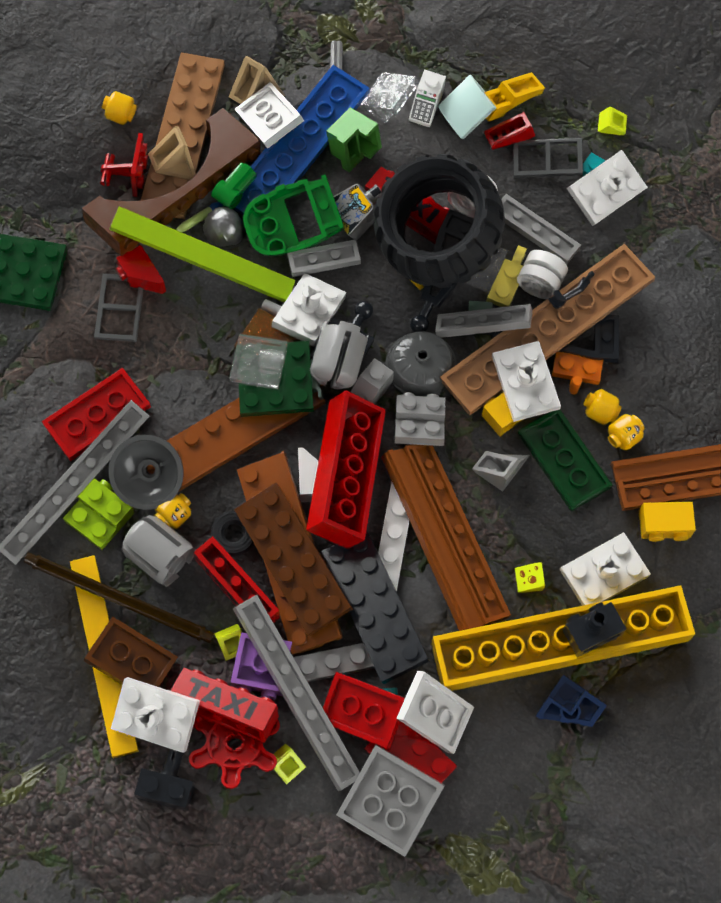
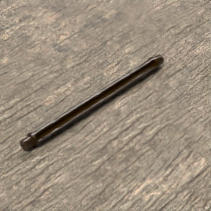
M28 552L25 556L24 563L32 566L34 570L37 569L194 637L198 641L203 640L211 643L215 633L206 630L204 626H199L43 558L41 555L36 556Z

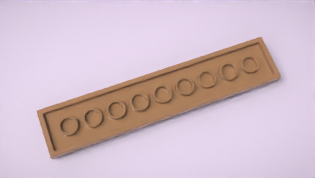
M623 244L559 290L562 295L576 288L581 279L586 277L590 271H593L594 276L590 279V284L582 293L567 300L559 309H555L547 299L532 310L531 328L501 332L440 376L442 384L469 415H472L491 398L503 392L492 359V353L539 341L545 360H547L654 282L655 276Z

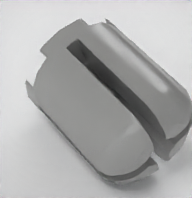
M327 320L323 322L310 367L311 376L324 386L327 384V381L331 380L330 388L345 389L352 387L357 381L369 334L367 336L360 333L361 327L352 323L340 321L339 325H327Z
M151 515L140 519L129 529L122 545L125 557L157 583L165 587L171 585L179 578L177 573L186 562L188 564L191 563L194 557L193 552L196 550L192 547L191 543L161 519Z

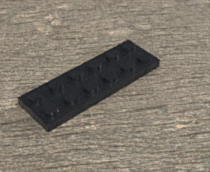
M366 530L364 541L348 549L335 544L323 550V556L331 573L353 608L349 612L381 682L386 684L430 662L369 532Z

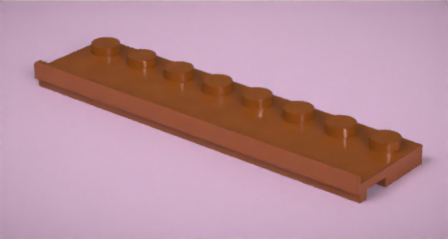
M318 392L313 393L314 410L326 404L325 399L320 400L318 398ZM239 398L173 436L167 442L180 455L184 469L183 482L179 491L311 412L241 417ZM148 465L147 471L153 474L155 472L154 466Z
M411 444L402 449L388 450L383 454L382 460L459 631L490 625L509 618L511 613L433 445Z
M721 444L612 461L610 464L622 511L638 509L643 503L682 502L721 495Z
M284 451L237 469L246 501L274 483H277L306 530L307 520L287 455ZM307 531L308 535L310 536L311 540L313 541L312 536H311V533ZM265 563L287 640L292 642V655L296 656L321 647L328 642L342 639L343 636L338 620L330 623L312 636L307 635Z

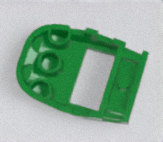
M321 175L322 179L309 182L308 179L298 180L296 183L276 186L275 190L266 195L262 194L256 197L247 205L243 215V223L249 241L256 251L267 256L285 255L290 252L315 247L345 229L326 175ZM307 191L321 234L299 242L285 200Z

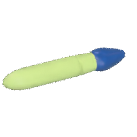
M220 202L212 203L203 211L181 223L176 230L183 233L205 220L207 215L215 208L223 207L224 205Z

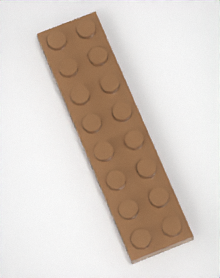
M181 52L156 145L175 126H178L188 146L194 170L197 174L207 136L206 120L213 113L225 67V60ZM151 163L141 201L164 196L182 187L190 180L156 173ZM187 211L181 212L175 218L185 219Z

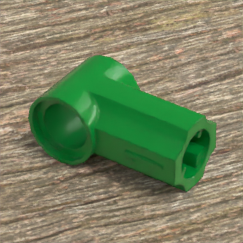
M240 163L226 180H221L216 184L211 196L225 207L234 209L241 201L243 192L257 177L256 172L246 163Z

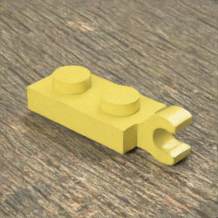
M518 245L512 261L504 260L487 297V302H493L494 305L499 307L511 305L519 287L517 277L523 267L521 264L526 255V248Z

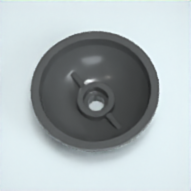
M422 331L404 335L393 343L387 353L385 366L394 371L392 385L402 394L410 392L415 396L423 397L429 394L440 395L446 391L447 388L442 384L440 376L457 365L455 354L445 340L433 333ZM425 354L427 357L425 359H421L418 357V355Z
M154 435L131 437L121 443L111 457L109 463L111 486L116 495L131 507L142 510L156 509L164 502L171 501L182 486L184 469L180 455L169 442ZM148 465L154 466L155 472L153 474L147 471Z

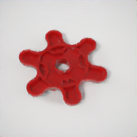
M198 715L196 716L193 726L197 731L206 736V743L202 748L194 750L189 755V763L192 767L202 769L210 764H216L221 767V783L227 789L238 787L241 782V772L244 768L256 766L262 771L270 772L276 767V756L265 750L262 741ZM278 719L269 736L276 734L280 729ZM240 739L242 744L235 750L228 746L230 740Z

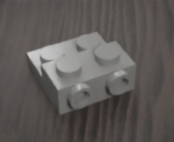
M410 392L397 395L395 444L444 446L445 398H441L437 394H429L426 397L415 396Z

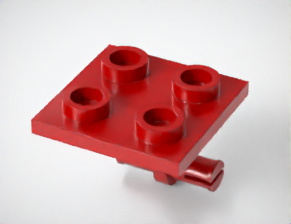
M138 133L132 164H114L115 155L111 154L110 156V153L106 154L105 162L101 166V185L105 186L106 182V186H109L111 175L113 174L131 177L132 196L137 197L138 190L143 189L144 175L142 174L143 169H146L148 164V155H146L147 143H144L143 133Z

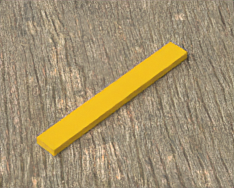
M95 555L70 561L73 571L101 583ZM75 586L90 650L110 621L104 598ZM93 667L112 757L117 758L139 752L136 737L111 729L122 685Z

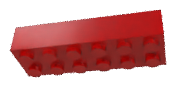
M347 390L329 401L306 531L348 549L365 540L386 410Z

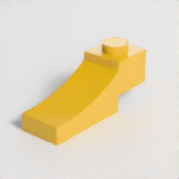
M532 72L502 81L498 88L484 92L497 107L486 118L487 121L504 117L508 111L519 104L541 95L545 87Z

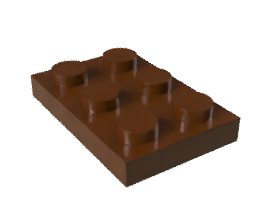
M112 616L85 656L84 662L123 685L124 678L129 677L160 687L178 657Z

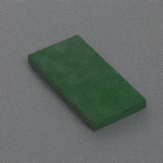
M561 410L549 412L518 430V435L571 512L612 488V483Z

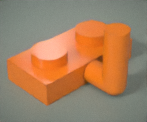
M558 351L555 353L552 376L569 379V392L577 394L582 382L599 385L603 360H594Z

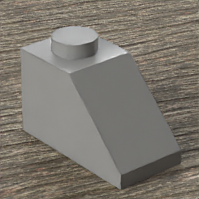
M374 358L359 376L351 393L376 404L392 385L394 371Z

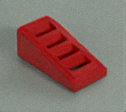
M525 112L483 131L492 150L535 137L533 127ZM497 135L499 139L494 140L493 136Z

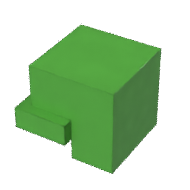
M351 107L326 130L331 155L341 160L342 169L350 172L364 156L371 159L382 148L378 123Z

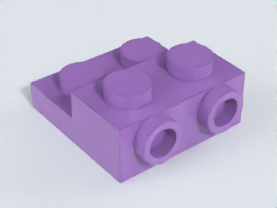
M241 632L231 686L237 689L244 688L250 692L251 690L261 692V697L276 699L277 695L282 696L279 688L247 633ZM283 640L291 652L292 642Z

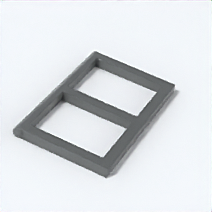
M583 138L525 140L513 144L514 178L583 175ZM577 143L578 169L550 170V145ZM545 145L546 170L519 171L518 146Z
M103 274L94 339L137 342L144 289L141 287L138 289L137 305L104 303L107 280H122L118 274ZM103 309L135 311L133 335L100 333Z

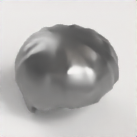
M219 207L207 215L203 231L207 241L222 247L238 244L244 237L245 227L242 219L233 209Z

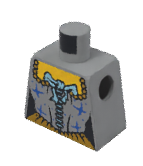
M354 184L334 196L345 227L344 230L348 236L354 240L356 239V241L375 222V203L378 197L382 196V190L377 184L367 192L359 184Z

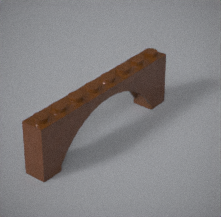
M222 108L206 120L207 135L211 138L209 153L201 169L190 181L164 196L142 201H115L98 196L82 208L84 222L122 256L126 252L135 249L140 242L109 230L119 206L160 224L167 225L178 214L187 211L193 203L203 199L208 192L214 189L219 181L226 180L240 163L248 164L255 161L261 154L260 139Z

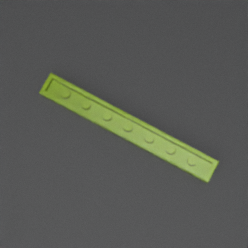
M120 206L109 229L284 303L291 294L296 281Z

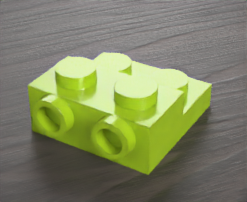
M94 478L80 493L78 502L63 517V520L95 546L103 550L132 517L134 511L131 506L124 503L112 492L113 488L106 480L102 479L99 482Z

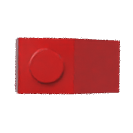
M139 245L130 252H126L122 256L116 257L118 263L116 271L122 281L127 280L130 287H141L144 290L161 294L166 292L164 280L142 245Z

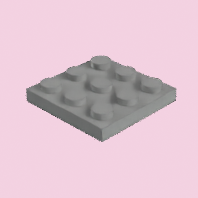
M375 745L336 815L405 857L445 785L382 747Z

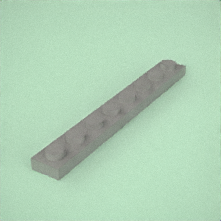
M130 400L2 541L0 552L16 565L107 465L117 447L131 438L150 416Z
M255 595L234 607L233 610L337 791H341L354 783L360 773L259 597Z

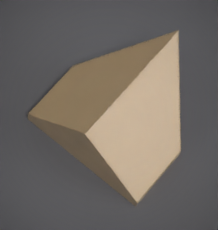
M245 56L229 98L242 104L269 82L283 96L285 95L265 66Z
M175 126L148 155L156 173L191 180L196 175L182 132L178 126Z

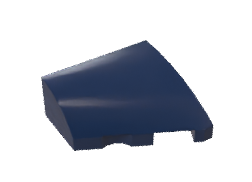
M563 674L539 709L536 717L593 727L607 705Z

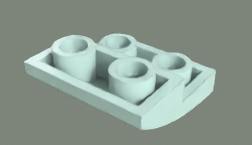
M469 75L438 105L443 116L461 139L466 138L497 108L472 75Z

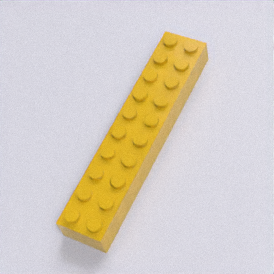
M680 585L603 601L604 605L612 602L627 630L622 636L578 658L562 630L567 624L566 620L578 613L583 616L590 612L589 608L598 603L433 636L431 646L440 683L449 690L454 691L688 642L695 635L682 587Z

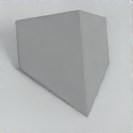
M485 451L472 470L503 492L530 455L498 454Z

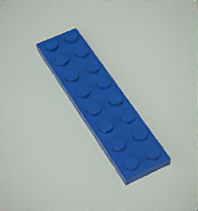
M332 65L297 108V112L304 121L268 149L265 148L250 166L256 172L257 177L243 192L242 199L234 210L244 215L247 205L256 197L268 194L275 190L276 186L288 185L300 180L329 144L326 130L350 107L356 110L370 93V88L340 68Z

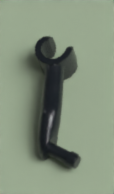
M590 271L586 277L581 279L576 288L564 295L559 290L554 291V296L548 299L555 309H559L567 300L582 293L590 284V279L594 276V272Z

